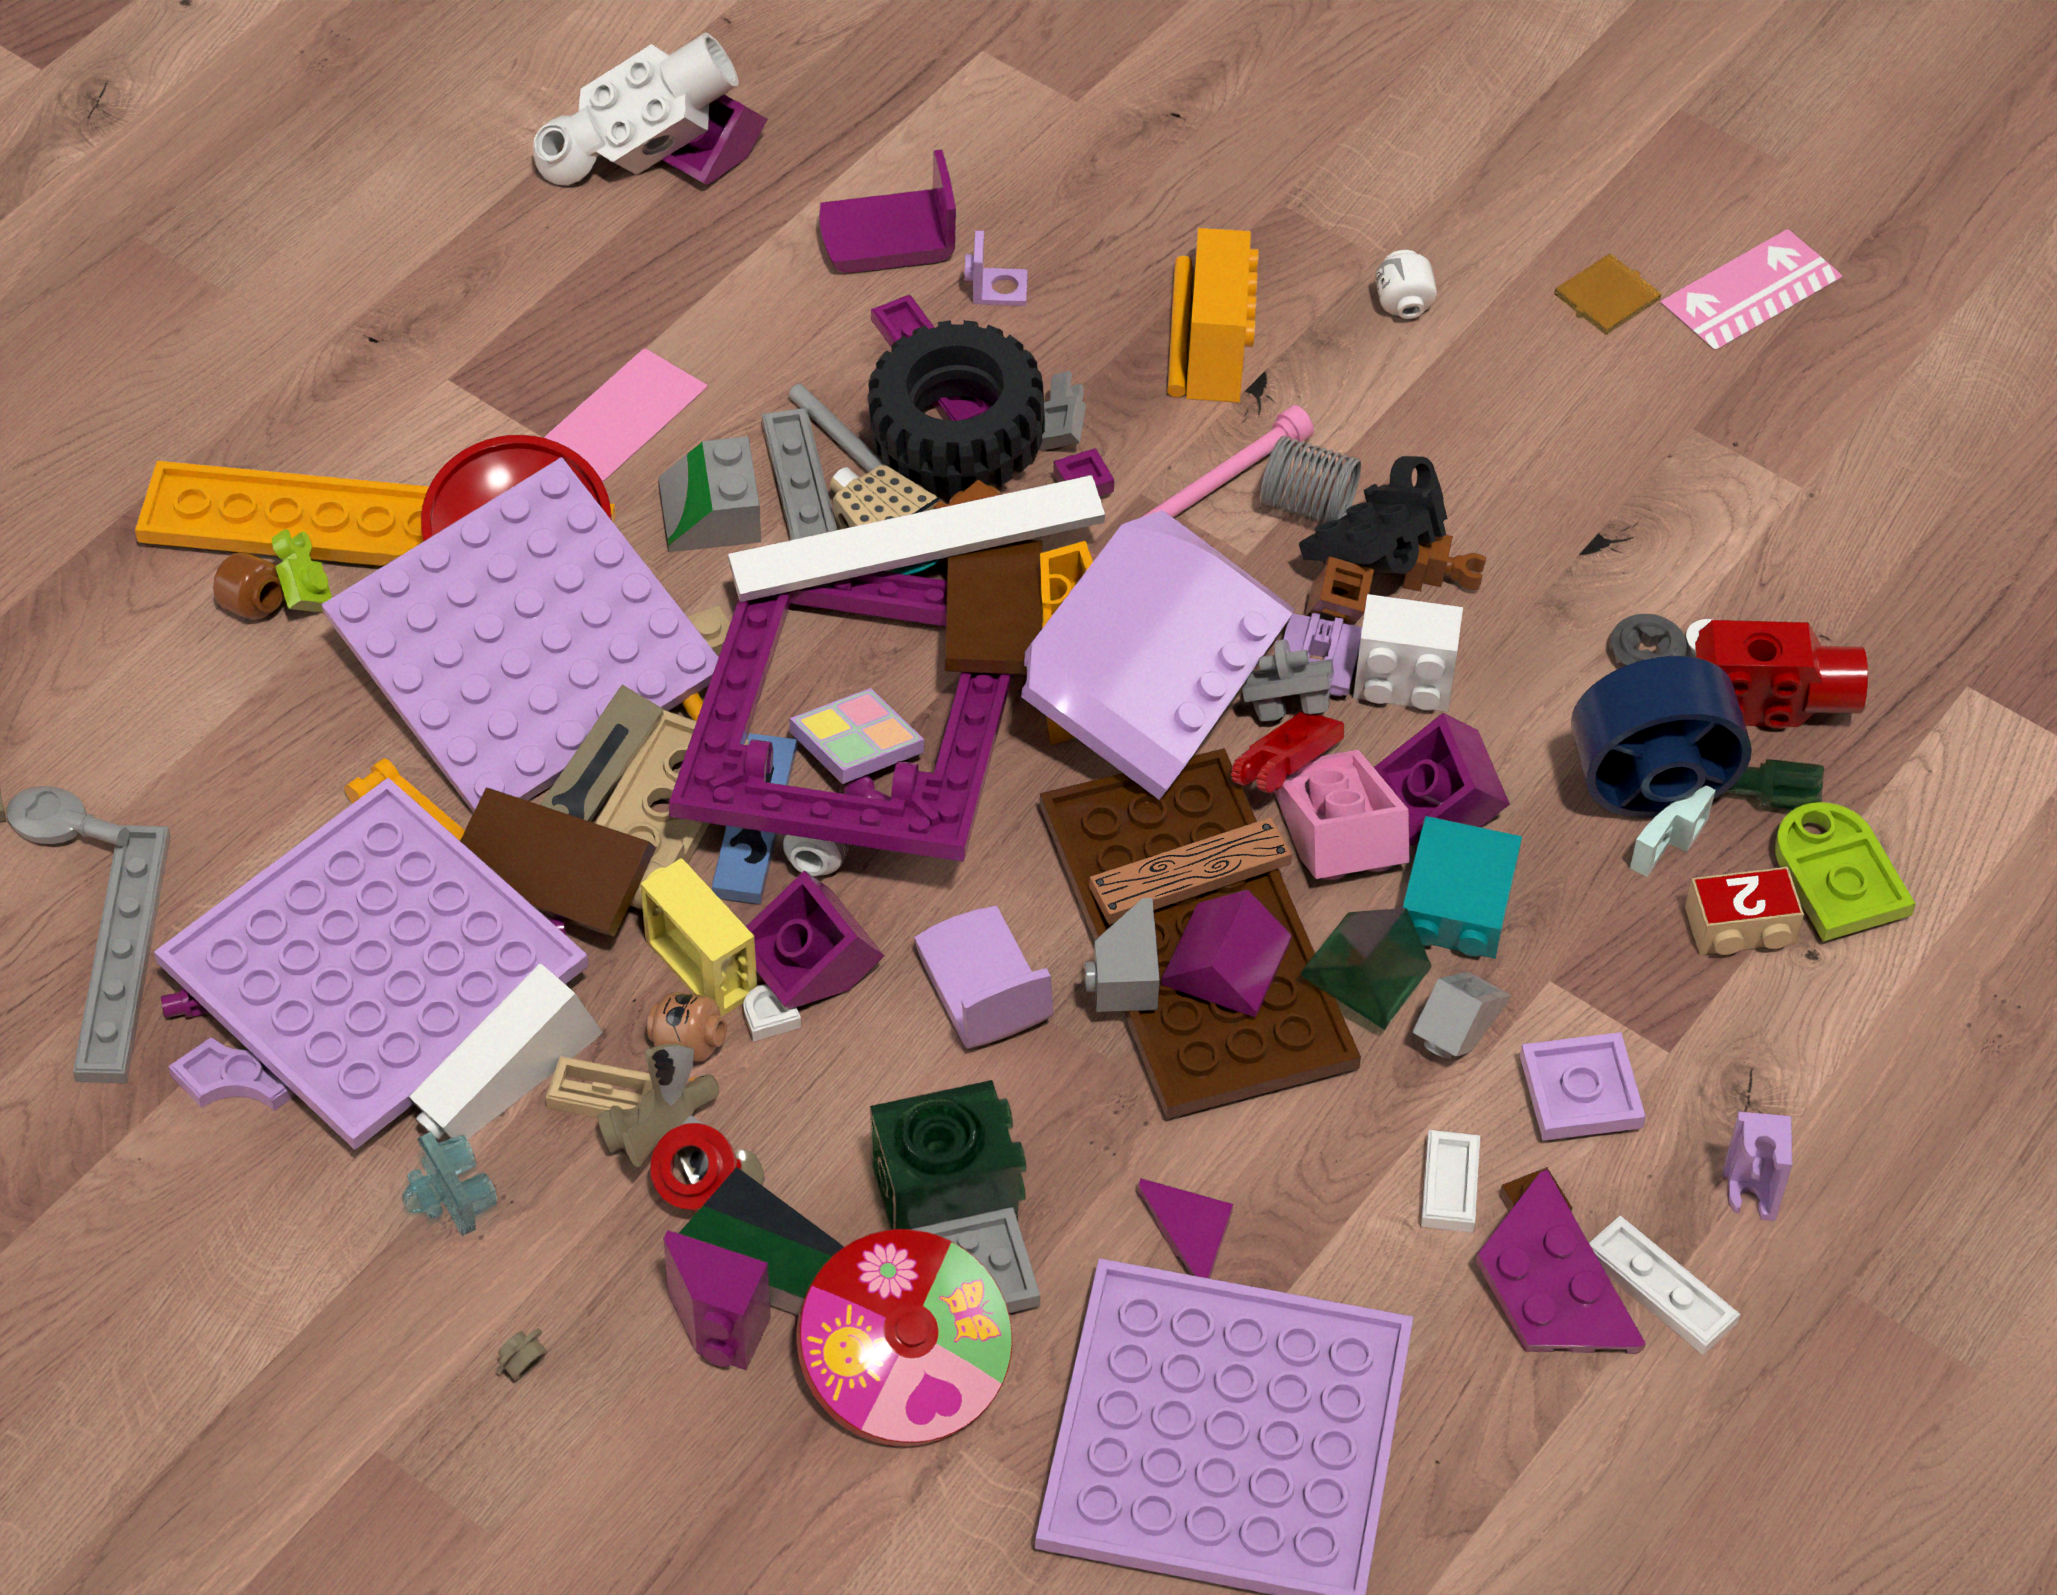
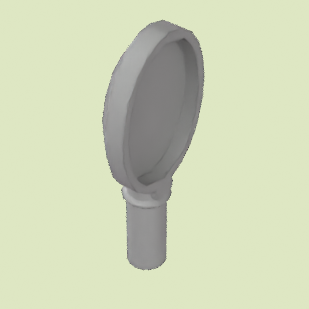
M53 786L31 787L16 794L7 806V819L14 831L32 842L56 844L66 842L81 834L84 837L90 836L122 847L129 839L128 828L95 818L92 814L87 815L81 800L70 791Z

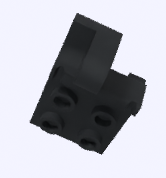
M1422 456L1399 457L1391 468L1389 485L1383 484L1378 487L1376 484H1373L1364 489L1366 502L1349 507L1346 510L1347 515L1338 520L1328 521L1316 526V533L1298 543L1303 560L1322 561L1326 565V560L1330 556L1374 569V572L1395 574L1409 572L1417 562L1419 543H1433L1436 541L1435 537L1446 535L1443 521L1448 518L1443 502L1444 497L1432 462ZM1414 468H1416L1417 470V482L1415 486H1413L1412 484V472Z

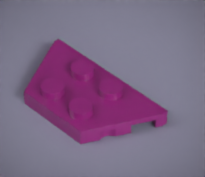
M1547 1169L1540 1172L1479 1251L1475 1260L1525 1351L1553 1352L1556 1349H1567L1572 1353H1594L1595 1349H1626V1354H1637L1643 1351L1646 1345L1643 1337Z

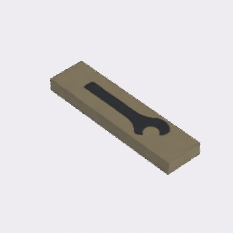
M622 684L540 805L591 822L664 715L663 708Z

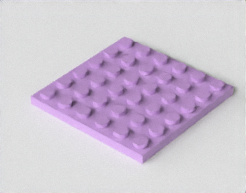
M562 457L321 604L324 615L473 813L486 787L528 801L553 785L622 684L663 708V710L669 711L710 684L719 658Z
M389 778L385 779L154 951L156 962L354 1150L414 1104L409 1096L540 963L564 984L568 983L589 966L588 955Z
M1099 1258L1036 1533L1035 1549L1272 1595H1366L1413 1316Z

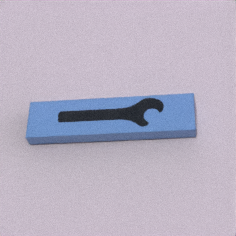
M749 733V743L751 739L772 742L774 749L773 766L771 773H766V782L789 786L797 752V739ZM726 826L712 884V891L719 899L761 904L778 833Z

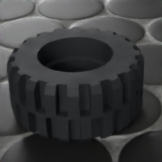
M951 320L938 322V327L928 329L925 325L912 331L913 336L908 339L902 336L891 345V352L886 350L876 362V369L871 373L868 383V404L873 444L876 453L882 457V463L885 466L899 472V474L912 482L922 485V488L932 494L937 495L938 491H947L949 496H954L960 491L964 492L977 480L986 485L997 483L1000 487L1013 479L1014 471L1021 473L1031 463V456L1038 453L1042 444V434L1045 432L1044 391L1042 374L1037 368V361L1031 352L1024 350V346L1020 341L1011 335L1006 338L1003 337V331L991 325H988L987 328L978 327L976 321L964 320L963 325H951ZM951 396L975 397L992 405L991 408L978 416L958 421L941 420L922 412L929 404L940 398Z

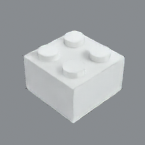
M1367 594L1353 699L1366 700L1378 704L1388 703L1417 707L1422 710L1448 712L1463 607Z

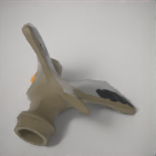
M678 1043L662 1044L646 1049L645 1059L653 1090L647 1092L641 1098L640 1104L634 1108L622 1109L618 1105H612L610 1110L598 1114L601 1132L611 1153L624 1149L632 1163L636 1167H640L660 1139L671 1129L687 1123L702 1124L692 1114L696 1108L714 1100L718 1096L719 1086L714 1076L710 1074L689 1078L693 1068L694 1049ZM688 1146L679 1150L677 1154L691 1183L695 1184L702 1180L708 1170V1158L705 1152L695 1146Z

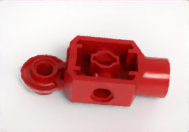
M1711 620L1698 631L1699 636L1695 642V658L1717 665L1730 677L1745 726L1771 728L1799 727L1814 713L1861 714L1864 710L1868 690V662L1864 647L1822 646L1809 622Z

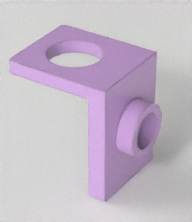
M975 231L974 254L965 255V281H973V304L1025 306L1028 270L984 268V231ZM999 280H1010L1018 288L1010 294H1000L992 288V285Z

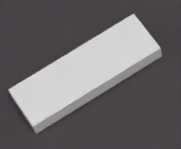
M1621 1215L1589 1243L1608 1277L1702 1355L1707 1353L1738 1324L1740 1313Z

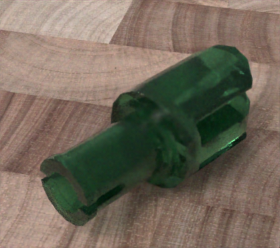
M1766 759V763H1761L1760 767L1748 766L1740 779L1724 793L1757 796V801L1761 802V807L1794 810L1805 804L1822 802L1824 766L1812 763Z

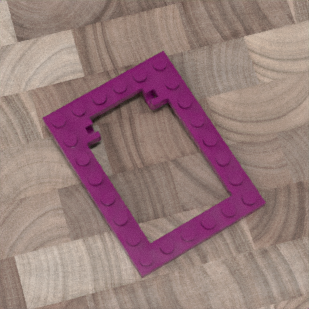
M881 571L740 602L738 599L669 801V817L964 862L1013 674L961 673L934 773L919 771L918 764L897 761L890 801L766 782V773H771L773 766L774 749L772 742L751 739L749 745H744L790 603L813 608L853 612L860 615H873L901 619L908 622L946 626L947 581Z

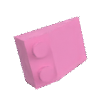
M1359 750L1318 756L1301 767L1297 772L1287 775L1282 787L1274 790L1298 855L1315 879L1336 880L1344 877L1347 873L1364 870L1380 872L1390 869L1393 865L1409 863L1408 808Z

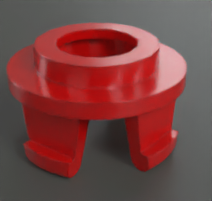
M687 1123L671 1129L660 1139L652 1154L650 1171L653 1184L665 1201L678 1208L697 1212L736 1167L742 1170V1162L740 1159H736L730 1142L721 1132L705 1124ZM688 1146L699 1147L708 1158L707 1173L702 1180L695 1184L681 1183L673 1174L675 1155L679 1150Z

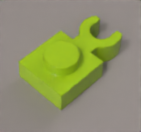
M284 529L272 537V546L277 556L283 560L275 568L288 609L322 613L321 604L333 598L322 563L311 561L309 553L311 552L312 545L306 532H300L291 538L289 530Z

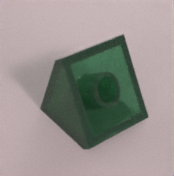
M1407 908L1348 912L1303 968L1300 976L1385 1030L1429 973L1432 966Z

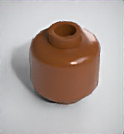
M245 552L231 555L218 567L214 576L213 592L215 600L223 609L250 620L265 618L279 607L284 597L275 568L276 565Z

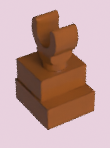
M1453 536L1435 537L1436 541L1433 543H1419L1417 562L1406 573L1403 588L1421 592L1423 583L1441 587L1445 574L1449 575L1452 580L1458 581L1464 588L1478 590L1483 575L1471 572L1470 570L1483 572L1486 557L1478 553L1450 557L1449 552Z

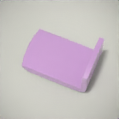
M997 906L976 909L954 916L914 937L924 968L967 1049L1011 1036L1053 1016L1051 975L1047 968L1031 971Z

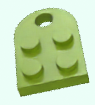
M1826 802L1805 804L1795 808L1786 815L1780 824L1775 842L1776 859L1780 867L1789 868L1799 901L1823 942L1913 915L1916 905L1915 901L1871 827L1860 815L1844 806ZM1816 823L1824 827L1827 832L1819 835L1812 834L1806 831L1802 825Z

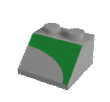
M748 436L702 441L658 477L669 552L761 542L760 505Z

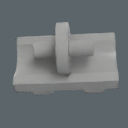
M1286 639L1276 640L1275 655L1259 657L1261 670L1252 671L1247 678L1246 685L1242 687L1245 702L1253 701L1256 713L1262 722L1276 720L1285 716L1286 706L1283 696L1300 694L1303 713L1315 714L1326 712L1330 705V687L1334 676L1332 659L1309 663L1307 650L1291 652Z

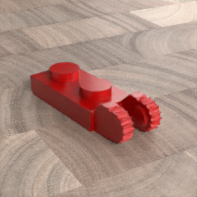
M1301 711L1250 745V749L1244 752L1241 757L1238 756L1231 769V780H1233V783L1246 786L1249 785V782L1252 783L1257 779L1258 790L1271 794L1274 790L1282 787L1287 775L1297 772L1301 767L1344 739V723L1317 714H1306Z

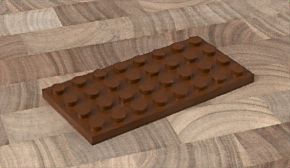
M1225 748L1192 756L1160 800L1124 773L1040 793V808L1094 941L1113 924H1108L1089 888L1091 876L1257 822L1242 786L1233 783V780H1231V769L1233 766ZM1278 869L1154 910L1159 969L1157 1010L1123 1012L1166 1119L1360 1068L1361 1055ZM1248 890L1292 935L1289 947L1256 1017L1161 985V979L1198 903Z

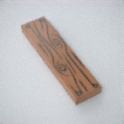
M1270 817L1091 876L1089 888L1110 925L1118 921L1142 898H1153V910L1290 865L1292 853L1273 819Z

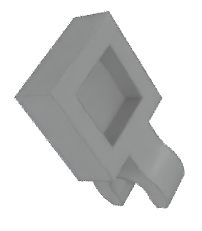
M1070 371L1053 374L1051 378L1050 401L1044 402L1045 432L1042 434L1040 451L1080 443L1086 404L1082 401L1084 388L1081 384L1071 386L1072 373Z

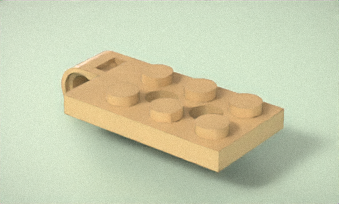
M663 710L664 715L626 769L596 824L650 841L656 847L641 882L645 881L653 871L662 867H668L681 858L688 864L710 824L669 817V811L661 813L650 808L654 801L662 798H671L678 774L671 769L676 763L684 760L696 725V721ZM746 739L744 745H749V740ZM639 884L629 906L643 910L641 884Z

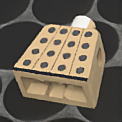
M878 466L861 478L850 468L845 467L840 469L830 482V488L836 493L833 498V508L837 530L933 510L934 505L940 501L935 495L888 466Z

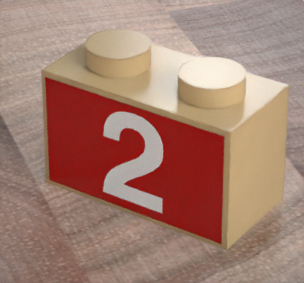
M1788 867L1692 878L1685 904L1686 914L1699 955L1715 953L1729 955L1739 950L1764 947L1778 949L1788 944H1796L1804 916Z

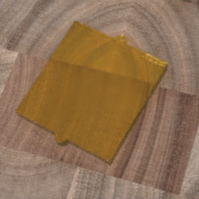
M1611 253L1556 287L1554 295L1576 311L1578 318H1585L1605 335L1661 300L1662 294L1641 278L1638 270L1632 271Z

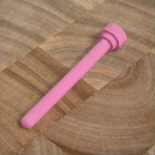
M1292 405L1277 415L1276 422L1273 423L1271 431L1142 517L1163 510L1174 518L1271 453L1280 437L1286 435L1291 437L1292 440L1298 439L1299 442L1307 440L1314 434V427L1310 417L1301 407Z

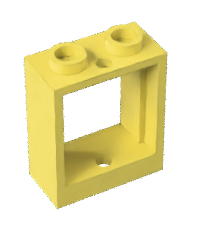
M682 858L668 867H662L653 871L645 881L640 883L646 943L693 994L714 999L719 1006L721 1016H724L743 1004L746 995L757 987L754 935Z

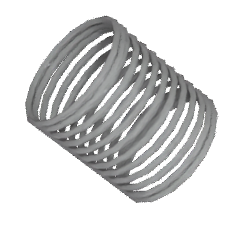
M1282 436L1272 450L1266 466L1260 492L1261 503L1269 507L1275 506L1277 510L1283 508L1284 512L1290 510L1291 514L1297 512L1298 516L1304 514L1305 519L1311 517L1312 521L1318 519L1319 523L1338 520L1347 515L1346 510L1351 507L1361 473V461L1359 458H1349L1347 454L1341 455L1340 452L1334 453L1333 450L1327 451L1326 448L1313 447L1312 443L1306 444L1305 441L1299 442L1298 439L1292 440L1291 437ZM1294 458V464L1286 484L1284 496L1282 498V501L1280 502V496L1287 480L1291 462ZM1302 459V461H1301V467H1300V470H1299V472H1298V475H1297V478H1296V481H1295V484H1294V487H1293L1292 495H1291L1290 501H1289V503H1288V505H1287V499H1288V496H1289V494H1290V491H1291V488H1292V485H1293V482H1294V479H1295L1297 467H1298V465H1299V463H1300V460ZM1308 461H1309L1307 473H1306V475H1305V478H1304V481H1303V484H1302V487H1301V490H1300L1299 498H1298V501H1297V503H1296V505H1295V507H1294L1295 498H1296V496H1297V493H1298V490H1299V487H1300V484H1301V481H1302V477H1303V474H1304V470H1305L1306 465H1307V463H1308ZM1314 466H1315L1314 476H1313V478H1312V481H1311V484H1310V487H1309V490H1308V493H1307L1306 501H1305V503H1304L1303 508L1301 509L1302 501H1303V498H1304V496H1305V493H1306V490H1307V487H1308V484H1309L1310 476H1311L1312 470H1313V468H1314ZM1322 466H1323L1322 475H1321V478H1320L1318 487H1317L1316 492H1315L1314 500H1313L1312 506H1311V508H1310V510H1309V512H1308L1309 503H1310V501H1311V498H1312V495H1313V492H1314V489H1315V486H1316V482H1317V479H1318V475H1319V473H1320V471H1321V468H1322ZM1330 469L1328 481L1322 495L1320 506L1316 513L1317 503L1319 501L1323 489L1325 478ZM1336 472H1337L1335 484H1334V486H1333V489H1332V492H1331V495H1330V498H1329L1328 506H1327L1326 511H1325V513H1324V515H1323V510H1324V506H1325V503H1326V500H1327V497H1328V494H1329V491H1330V487H1331L1332 481H1333V479H1334V476H1335V474H1336ZM1349 477H1350V481H1349V485H1348V488H1347V492H1346L1344 501H1343V503H1342V506H1341V508H1340V505H1341V502H1342V499H1343V496H1344V493H1345L1346 485H1347L1348 479H1349Z

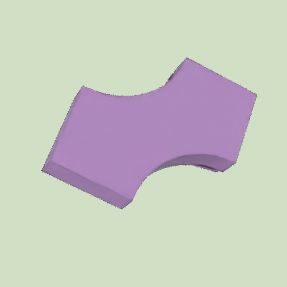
M213 1038L207 1039L168 1066L171 1077L201 1108L224 1098L246 1097L258 1100L275 1111L296 1096L250 1050L229 1048Z

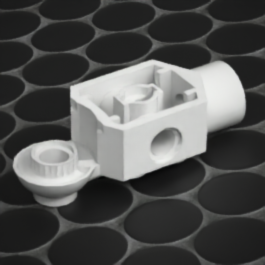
M703 33L670 55L652 44L581 88L579 110L577 113L554 118L538 130L533 148L537 169L546 180L555 185H570L580 181L588 174L597 156L601 154L636 175L708 131L709 103L738 86V77L731 60L717 40L708 33ZM565 141L562 151L558 154L559 147Z

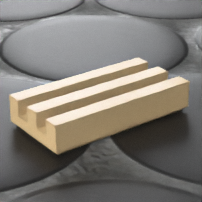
M560 1056L546 1095V1105L550 1109L598 1118L599 1113L610 1110L612 1105H618L622 1109L636 1107L640 1104L641 1098L647 1092L653 1090L649 1073ZM565 1076L575 1077V1078H580V1079H585V1080H590V1081H595V1082H593L592 1084L583 1083V1082H577V1081L567 1080V1079H565ZM612 1085L641 1090L643 1092L639 1094L613 1089Z

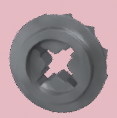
M1636 614L1623 619L1616 625L1611 635L1610 650L1615 653L1616 665H1629L1656 657L1685 656L1687 642L1681 629L1672 621L1654 614ZM1640 643H1644L1647 647L1657 646L1656 652L1652 653L1648 649L1640 651Z

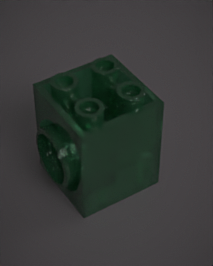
M993 1080L870 1106L871 1165L890 1230L915 1229L1011 1207L1014 1209L1018 1222V1201L1026 1199L1024 1182L1021 1173L1027 1171L1026 1159L1021 1142H1012L1008 1131L1013 1129L1011 1109L1007 1098L998 1099Z

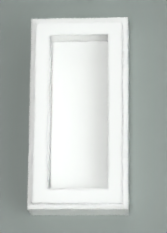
M1428 1131L1421 1227L1473 1233L1476 1215L1480 1135Z

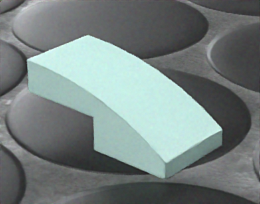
M1708 786L1702 787L1694 794L1673 802L1661 811L1636 839L1630 869L1648 877L1669 844L1687 852L1709 819L1715 789Z

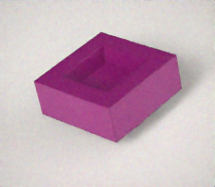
M1096 448L1054 461L1053 474L1058 482L1092 475L1099 497L1114 492L1115 480Z

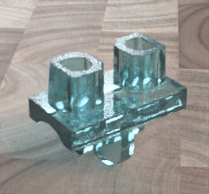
M432 1132L418 1137V1144L425 1155L421 1163L427 1176H424L420 1169H415L407 1175L410 1185L405 1189L402 1200L408 1211L413 1213L426 1211L430 1218H436L443 1213V1208L440 1205L442 1201L461 1236L475 1231L474 1216L497 1204L495 1188L485 1172L462 1182L458 1179L457 1174L476 1166L475 1155L466 1137L463 1134L440 1143L437 1142Z

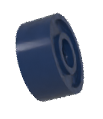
M1664 656L1638 661L1619 668L1594 683L1578 700L1571 716V730L1589 794L1601 807L1624 816L1656 817L1673 802L1684 799L1705 786L1715 789L1713 798L1715 799L1740 779L1751 759V742L1730 677L1717 665L1699 658Z

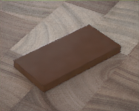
M1023 540L948 557L945 671L1027 675V667L1024 666L1025 651L1042 630L1040 565L1042 541Z
M488 787L485 788L460 840L462 844L539 912L611 937H615L656 850V847L650 841Z

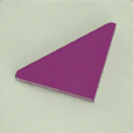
M1140 1178L1138 1195L1141 1199L1145 1200L1158 1221V1228L1176 1257L1182 1260L1190 1275L1210 1279L1232 1216L1233 1204Z

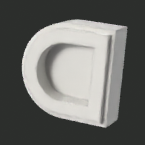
M767 984L755 987L746 995L743 1003L744 1020L753 1042L801 1028V1017L797 1007L792 1009L786 1008Z

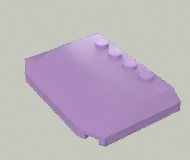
M1161 510L1124 523L1119 527L1025 651L1024 666L1027 667V680L1022 688V698L1160 800L1259 662V657L1265 654L1289 620L1295 608L1165 511Z

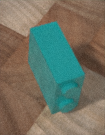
M1425 816L1402 908L1398 938L1411 940L1419 945H1434L1457 950L1470 956H1485L1496 959L1517 868L1522 836Z

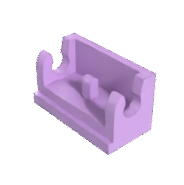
M1738 1112L1723 1166V1177H1728L1729 1205L1735 1213H1739L1742 1204L1740 1195L1745 1192L1754 1193L1759 1198L1758 1211L1761 1220L1776 1221L1792 1167L1791 1116Z

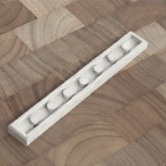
M1090 475L728 554V563L739 601L744 602L1104 523L1105 512L1093 476Z

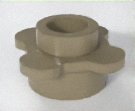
M539 1328L532 1331L528 1336L523 1331H519L499 1349L498 1354L502 1358L498 1362L500 1366L496 1369L498 1375H502L507 1371L515 1381L519 1380L546 1356L548 1351L538 1340V1337L542 1334Z

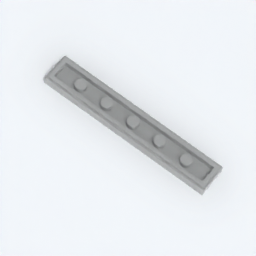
M120 825L129 829V839L124 846L115 845L73 1069L76 1082L127 1083L171 838L169 828L166 826Z

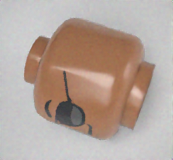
M671 992L664 996L660 1002L654 1004L648 1015L647 1034L650 1041L654 1042V1046L675 1043L689 1046L694 1049L693 1061L701 1062L709 1058L716 1047H720L726 1038V1019L721 1016L719 1006L715 1000L707 996Z

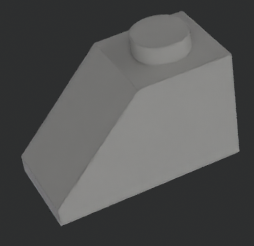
M1142 898L1095 940L1094 961H1085L1084 972L1086 992H1095L1096 1012L1157 1010L1159 969L1153 898Z
M1468 971L1438 978L1412 1033L1425 1039L1424 1047L1441 1057L1450 1059L1452 1055L1457 1057L1470 1053L1506 1006L1511 994Z

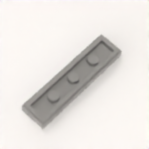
M807 408L762 414L763 431L790 540L836 531L837 527Z

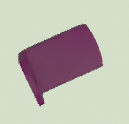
M942 149L933 150V189L820 202L819 219L821 234L828 256L836 269L845 273H855L936 263L949 258L953 254L956 236V205Z

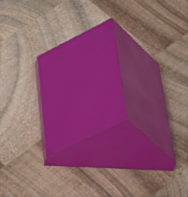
M1248 890L1198 903L1161 979V985L1256 1017L1289 947L1292 935Z

